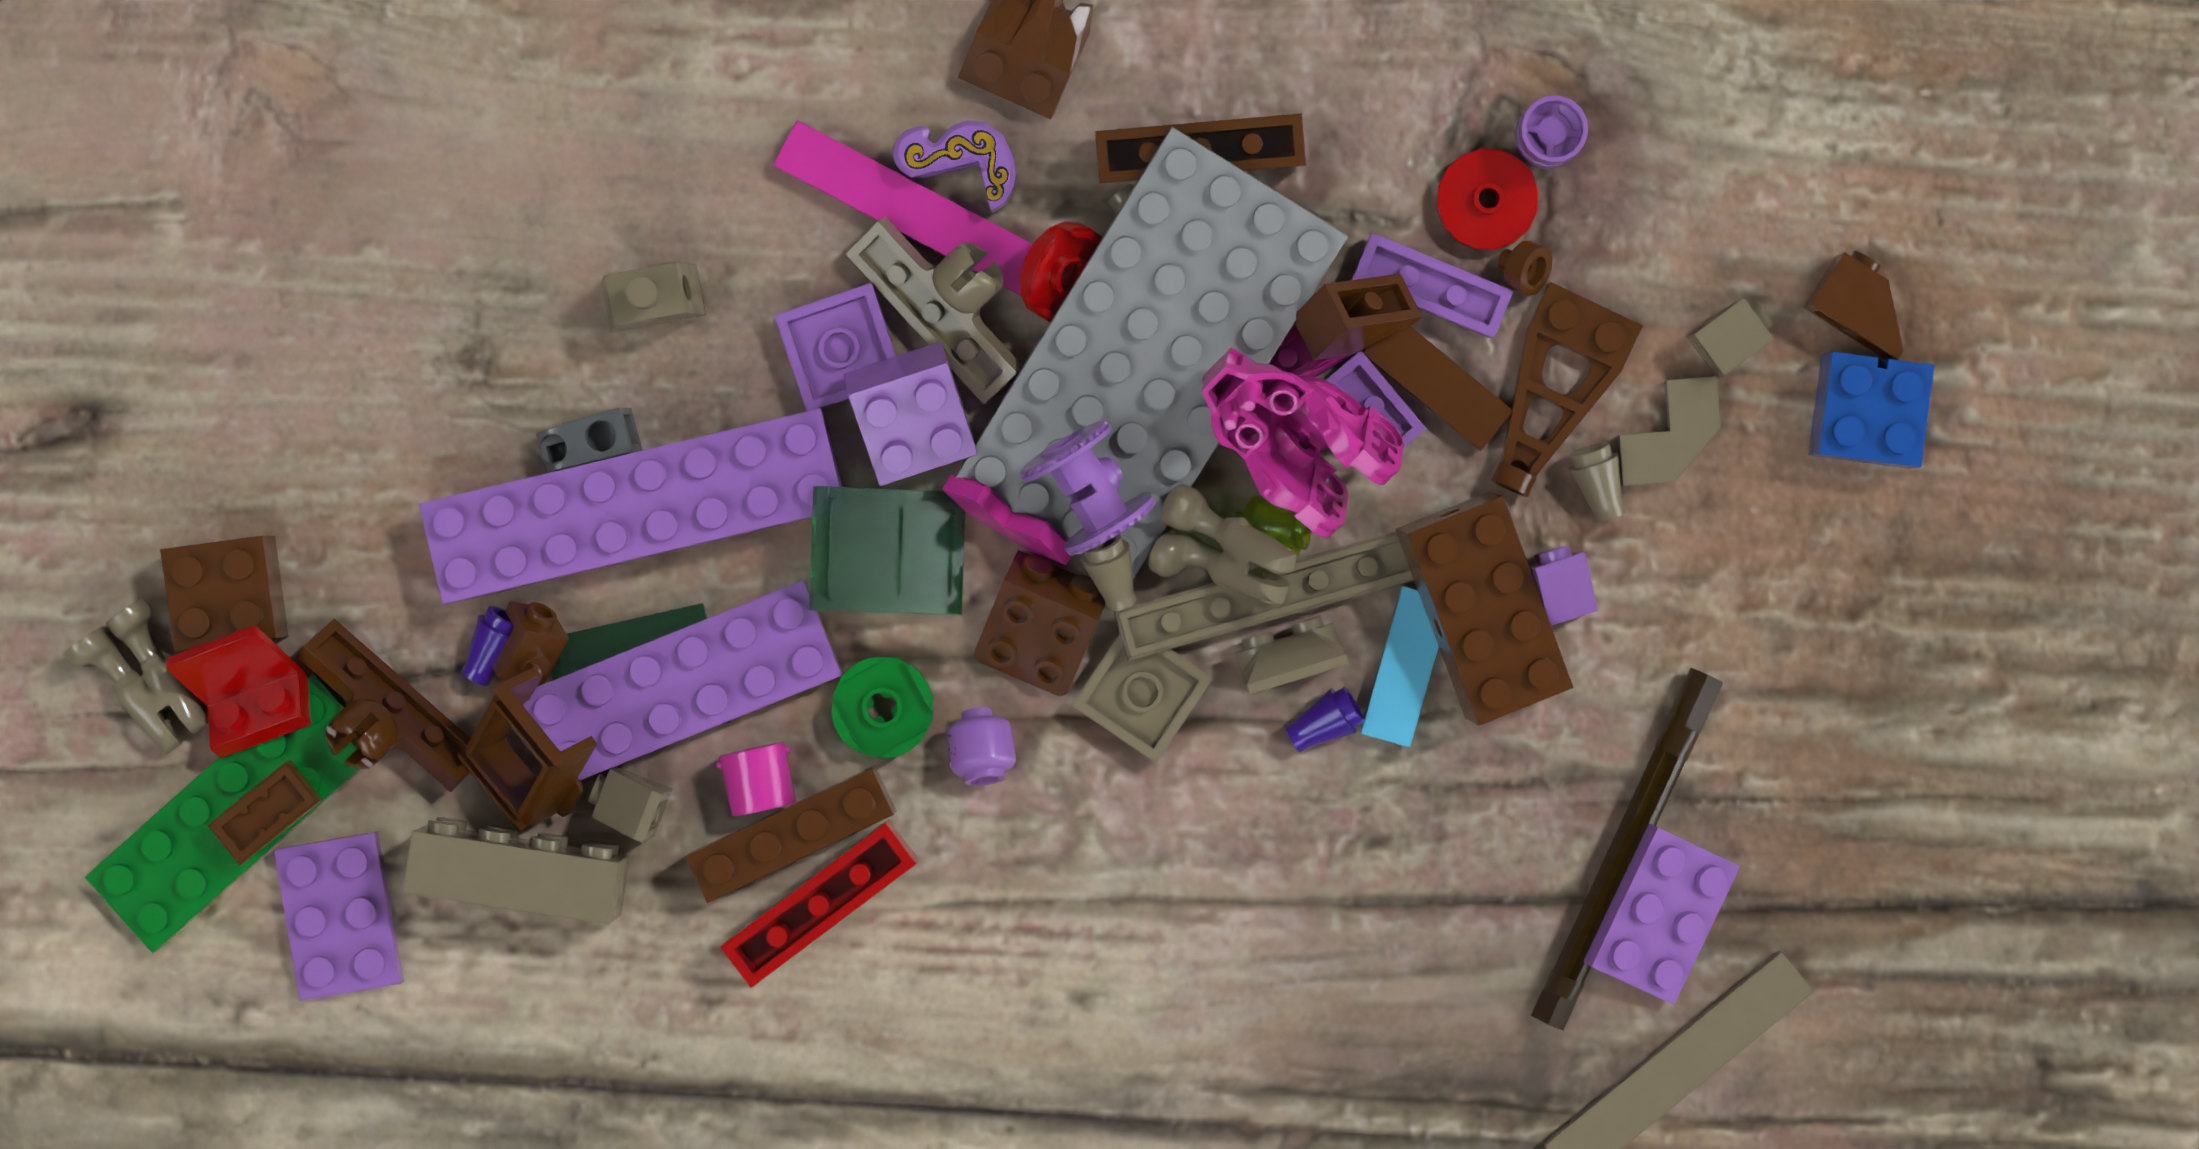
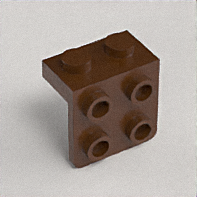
M1017 550L975 648L974 657L984 665L1054 695L1063 696L1069 691L1106 605L1105 600L1091 577L1076 575L1053 565L1042 556L1029 555Z

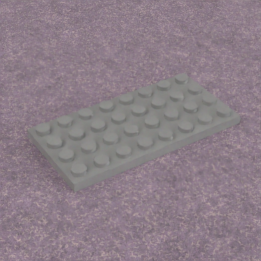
M1171 126L976 441L975 446L978 454L965 459L955 479L965 477L986 484L1010 507L1009 509L1012 512H1019L1049 522L1068 540L1083 528L1070 506L1072 500L1069 495L1064 496L1051 473L1032 481L1023 482L1019 472L1029 461L1059 440L1083 427L1105 420L1112 429L1091 448L1097 458L1109 457L1120 467L1123 476L1117 491L1125 503L1135 497L1150 493L1155 501V506L1144 517L1120 533L1122 540L1127 541L1130 545L1132 578H1134L1167 526L1161 519V509L1168 494L1181 484L1191 487L1219 443L1211 427L1210 410L1201 391L1204 380H1202L1204 374L1231 347L1257 363L1269 364L1296 321V312L1310 299L1348 236Z

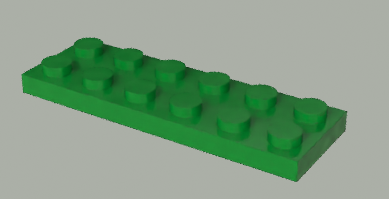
M312 673L308 677L311 713L310 726L223 758L218 757L85 876L86 880L152 953L161 949L361 770L343 764L358 749L352 743L336 757L327 744L326 728L346 705L316 673ZM291 760L323 800L245 864L239 866L207 825L286 761Z

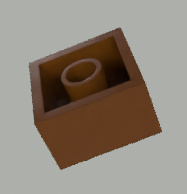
M262 535L160 549L174 652L185 651L191 647L206 644L230 635L236 630L246 629L251 626L258 627L270 639L289 637L275 536Z

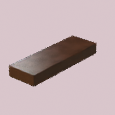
M1411 326L1368 346L1363 352L1373 364L1479 451L1485 447L1512 414L1510 407Z

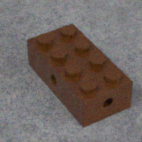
M1487 492L1395 529L1463 714L1467 720L1480 726L1574 688L1504 496Z

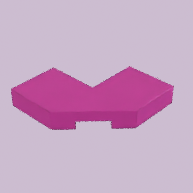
M956 474L955 476L950 475L942 490L970 516L1033 554L1065 565L1072 556L1063 548L1067 539L1049 522L1019 512H1012L1009 509L1010 507L986 484L965 477L955 479Z

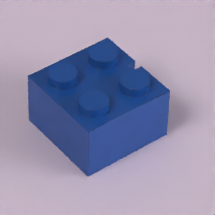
M1833 351L1822 354L1808 456L1907 469L1920 468L1922 466L1935 365L1894 359L1878 361V357Z

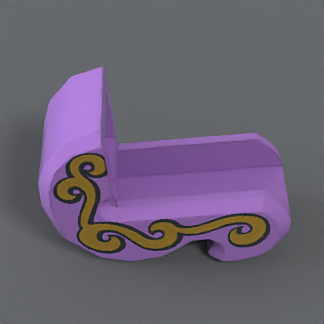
M968 120L951 126L935 143L930 142L931 133L928 127L924 126L908 129L897 139L893 150L894 161L898 169L912 181L980 165L992 214L1006 207L1015 191L1017 175L1014 157L1004 136L988 123Z

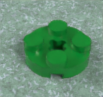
M876 656L856 663L842 675L833 694L831 715L837 733L850 748L869 757L893 758L912 750L924 738L933 721L934 699L928 681L916 667L897 657ZM880 692L884 698L891 696L895 698L897 705L892 708L894 716L892 720L886 722L882 716L873 718L870 715L868 709L875 705L872 696Z

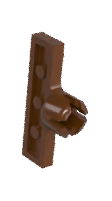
M333 619L303 646L297 658L340 694L347 703V706L332 719V722L326 728L327 744L335 757L350 743L358 748L343 764L354 769H370L388 751L398 748L406 752L450 792L470 774L457 755L465 750L471 738L336 619Z

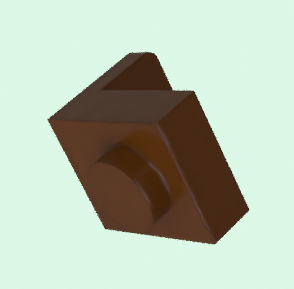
M510 601L505 612L514 628L492 668L499 680L506 681L520 674L525 664L533 661L538 664L542 672V678L537 685L541 686L545 684L569 638L558 621L556 613L548 606L538 602L524 604Z

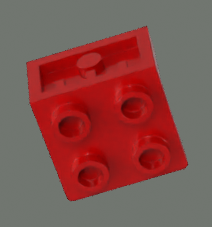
M256 626L236 630L230 635L200 646L191 647L182 653L166 659V670L208 706L210 749L220 758L311 725L308 674Z

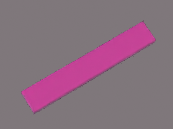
M796 120L773 164L774 167L877 221L886 216L901 234L945 257L959 244L973 243L978 245L988 254L972 271L979 273L982 270L984 272L996 261L1003 274L1002 287L1021 296L1020 274L1025 257L1033 245L1032 243Z

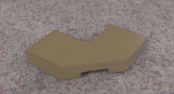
M1718 376L1664 381L1668 431L1617 435L1621 486L1671 483L1677 480L1721 428Z

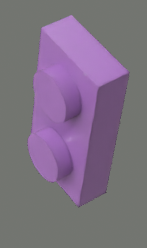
M1361 350L1326 379V381L1345 391L1366 409L1371 405L1386 417L1400 432L1404 447L1427 429Z

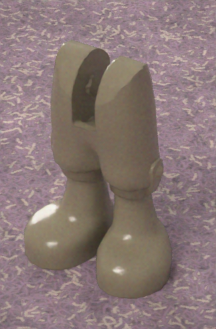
M1181 484L1168 494L1161 509V519L1163 523L1175 529L1162 535L1154 544L1149 556V568L1152 572L1163 577H1172L1189 566H1197L1207 569L1211 579L1223 589L1232 588L1246 595L1277 604L1285 602L1289 589L1288 580L1263 568L1282 573L1294 571L1298 556L1295 552L1276 539L1249 525L1250 522L1246 521L1243 517L1223 519L1209 508L1206 499L1195 488ZM1189 531H1196L1216 539L1223 549L1218 550L1208 545Z
M140 598L109 619L106 624L113 634L122 640L141 664L142 675H139L135 670L133 671L104 626L79 640L63 654L69 663L74 666L92 664L103 670L115 683L112 685V695L116 706L125 709L141 729L168 754L181 745L182 740L169 718L162 712V709L170 706L177 718L193 734L198 733L209 723L196 696L166 670V659L172 655L162 650L159 652L154 645L147 625L151 617V610L144 599Z

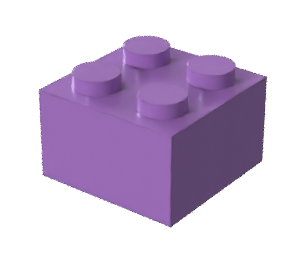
M942 342L844 373L848 397L880 486L978 454Z

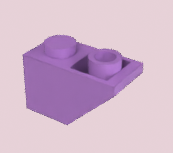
M1562 545L1533 555L1536 564L1529 567L1551 626L1598 611L1585 552H1571L1569 545Z

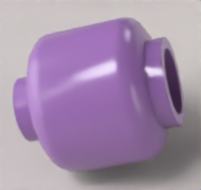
M972 708L963 711L962 720L953 723L947 730L946 738L950 769L956 776L964 778L966 785L983 786L1005 780V773L1010 771L1016 763L1013 730L1008 720L1003 717L993 716L991 708Z

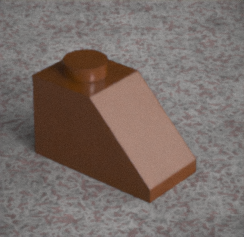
M1854 251L1851 256L1846 252L1835 256L1803 308L1882 359L1899 360L1904 349L1889 280L1877 273L1881 266L1858 251Z
M1393 274L1324 284L1296 312L1295 324L1314 361L1352 355L1417 323L1422 318V315L1402 275Z

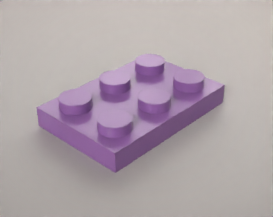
M1649 823L1583 962L1675 1005L1740 866Z
M378 831L275 849L274 854L299 1000L303 1001L403 983L404 979Z

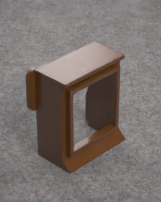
M533 661L525 664L520 674L491 687L495 695L467 747L457 755L518 832L556 813L561 817L571 813L583 792V786L578 776L597 746V742L590 736L560 751L524 708L523 705L530 700L542 678L540 667ZM511 728L543 765L537 778L505 740Z

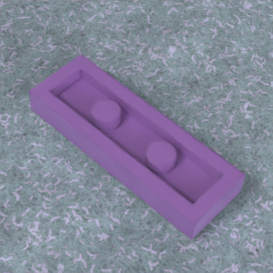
M1372 232L1351 279L1357 280L1401 274L1418 309L1490 339L1495 338L1514 292Z

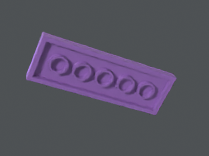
M803 580L538 686L530 700L525 702L523 706L560 751L590 736L597 742V746L578 776V779L582 780L840 677L843 674L806 581Z

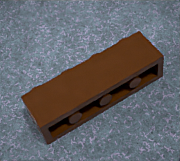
M1302 113L1095 131L1099 184L1137 181L1171 126L1243 171L1306 165Z
M874 765L686 855L685 858L708 903L891 817L897 810Z

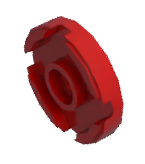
M1480 148L1461 155L1445 170L1438 185L1436 209L1442 227L1456 242L1477 250L1495 251L1514 244L1530 229L1538 212L1539 191L1532 172L1518 157L1501 149ZM1491 190L1496 194L1497 203L1495 207L1485 208L1480 204L1479 194L1481 191Z
M1064 221L1049 227L1038 237L1025 257L1020 274V295L1026 308L1050 323L1101 241L1102 236L1079 222Z

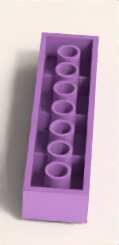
M821 408L419 504L442 604H453L848 510L826 413Z

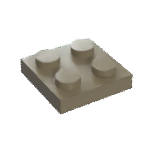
M1119 634L1071 706L1157 763L1214 678L1172 649L1127 661Z

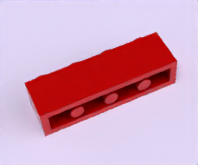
M888 819L725 941L720 948L750 988H752L915 866L919 858Z

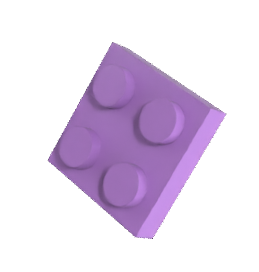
M872 283L774 315L806 411L823 409L850 400L844 373L897 356Z

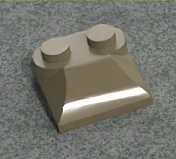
M1318 616L1292 624L1291 627L1294 634L1274 640L1271 631L1243 639L1242 642L1245 649L1235 654L1246 691L1249 694H1254L1350 664L1344 648L1339 643L1334 624L1323 625L1321 617Z

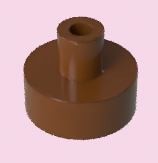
M1531 241L1519 243L1513 251L1509 249L1503 250L1498 259V266L1505 270L1504 278L1506 285L1510 289L1528 296L1538 293L1547 282L1552 269V254L1550 250Z

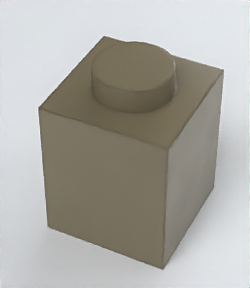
M1742 298L1731 304L1687 338L1713 374L1719 378L1727 375L1772 342L1774 338L1768 329L1773 327V324L1758 303L1753 302L1749 305L1745 298Z

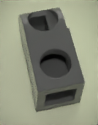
M631 408L608 410L565 422L561 426L536 433L546 473L643 451Z

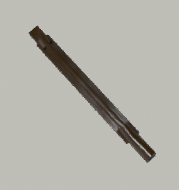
M1690 668L1657 739L1652 756L1556 965L1551 970L1532 1011V1017L1547 1025L1564 1030L1591 969V966L1583 961L1649 823L1656 826L1682 768L1685 762L1688 761L1722 687V681L1694 668Z

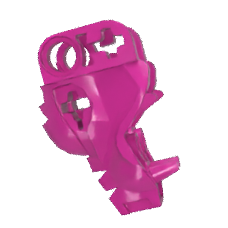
M1233 347L1202 378L1204 383L1201 391L1210 410L1211 427L1219 443L1222 446L1235 450L1245 460L1252 479L1262 497L1272 505L1295 512V518L1321 537L1329 538L1335 533L1336 529H1339L1344 524L1349 500L1346 486L1335 474L1337 469L1320 456V453L1326 447L1330 448L1344 467L1354 466L1368 479L1379 485H1385L1401 468L1404 442L1397 428L1374 407L1370 405L1366 409L1333 383L1310 376L1298 377L1274 365L1257 363Z

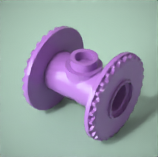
M1105 420L1083 427L1059 440L1034 457L1019 472L1023 482L1032 481L1051 473L1064 496L1069 495L1071 498L1070 506L1083 528L1064 544L1063 548L1069 555L1080 554L1110 540L1139 521L1155 506L1154 498L1150 493L1140 495L1124 503L1117 492L1119 483H1121L1123 478L1120 467L1111 458H1097L1091 447L1102 440L1112 429Z

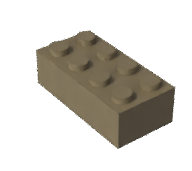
M437 817L436 821L429 820L428 825L412 831L403 893L608 925L622 914L630 855L618 853V844L589 840L588 844H582V847L567 845V836L550 833H538L537 836H531L530 840L517 838L518 831L515 828L498 825H487V829L480 828L479 832L466 830L467 821Z

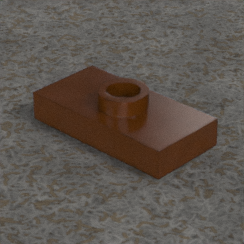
M288 760L207 826L240 866L245 864L323 799L295 764Z

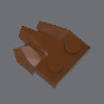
M992 0L977 29L958 78L1052 119L1072 71L1077 65L1089 37L1093 5L1079 3L1073 10L1065 9L1063 0Z

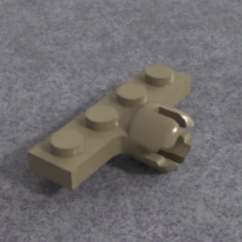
M885 216L877 221L846 255L929 345L942 342L950 368L983 404L987 403L1023 367L982 322L979 316L980 309L1003 286V274L999 265L994 261L984 272L981 270L975 274L972 269L985 258L988 252L976 244L962 243L955 247L938 265L934 266L921 256Z

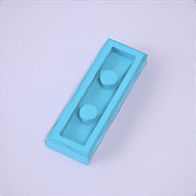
M1401 586L1365 713V722L1362 724L1360 731L1361 734L1410 747L1439 647L1418 590Z

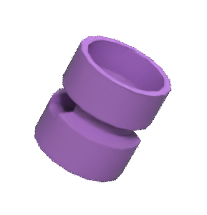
M1559 95L1546 96L1534 102L1518 120L1514 131L1515 146L1520 156L1530 165L1541 169L1557 168L1570 161L1584 146L1588 135V123L1582 108L1573 100Z

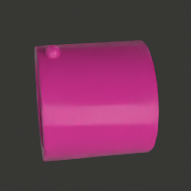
M784 742L719 756L716 767L722 769L732 817L761 812L797 802L787 759L790 748L785 746Z

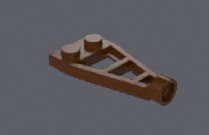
M1552 282L1548 283L1526 329L1511 405L1512 414L1509 416L1501 461H1499L1491 478L1492 482L1518 495L1529 496L1537 474L1621 373L1643 325ZM1560 345L1587 358L1590 362L1591 368L1588 376L1570 394H1560L1549 389L1543 381L1542 373L1546 353L1552 346ZM1535 397L1544 399L1562 409L1561 419L1550 436L1545 440H1538L1527 435L1523 428L1530 402ZM1515 460L1522 461L1527 467V472L1510 465L1511 462Z

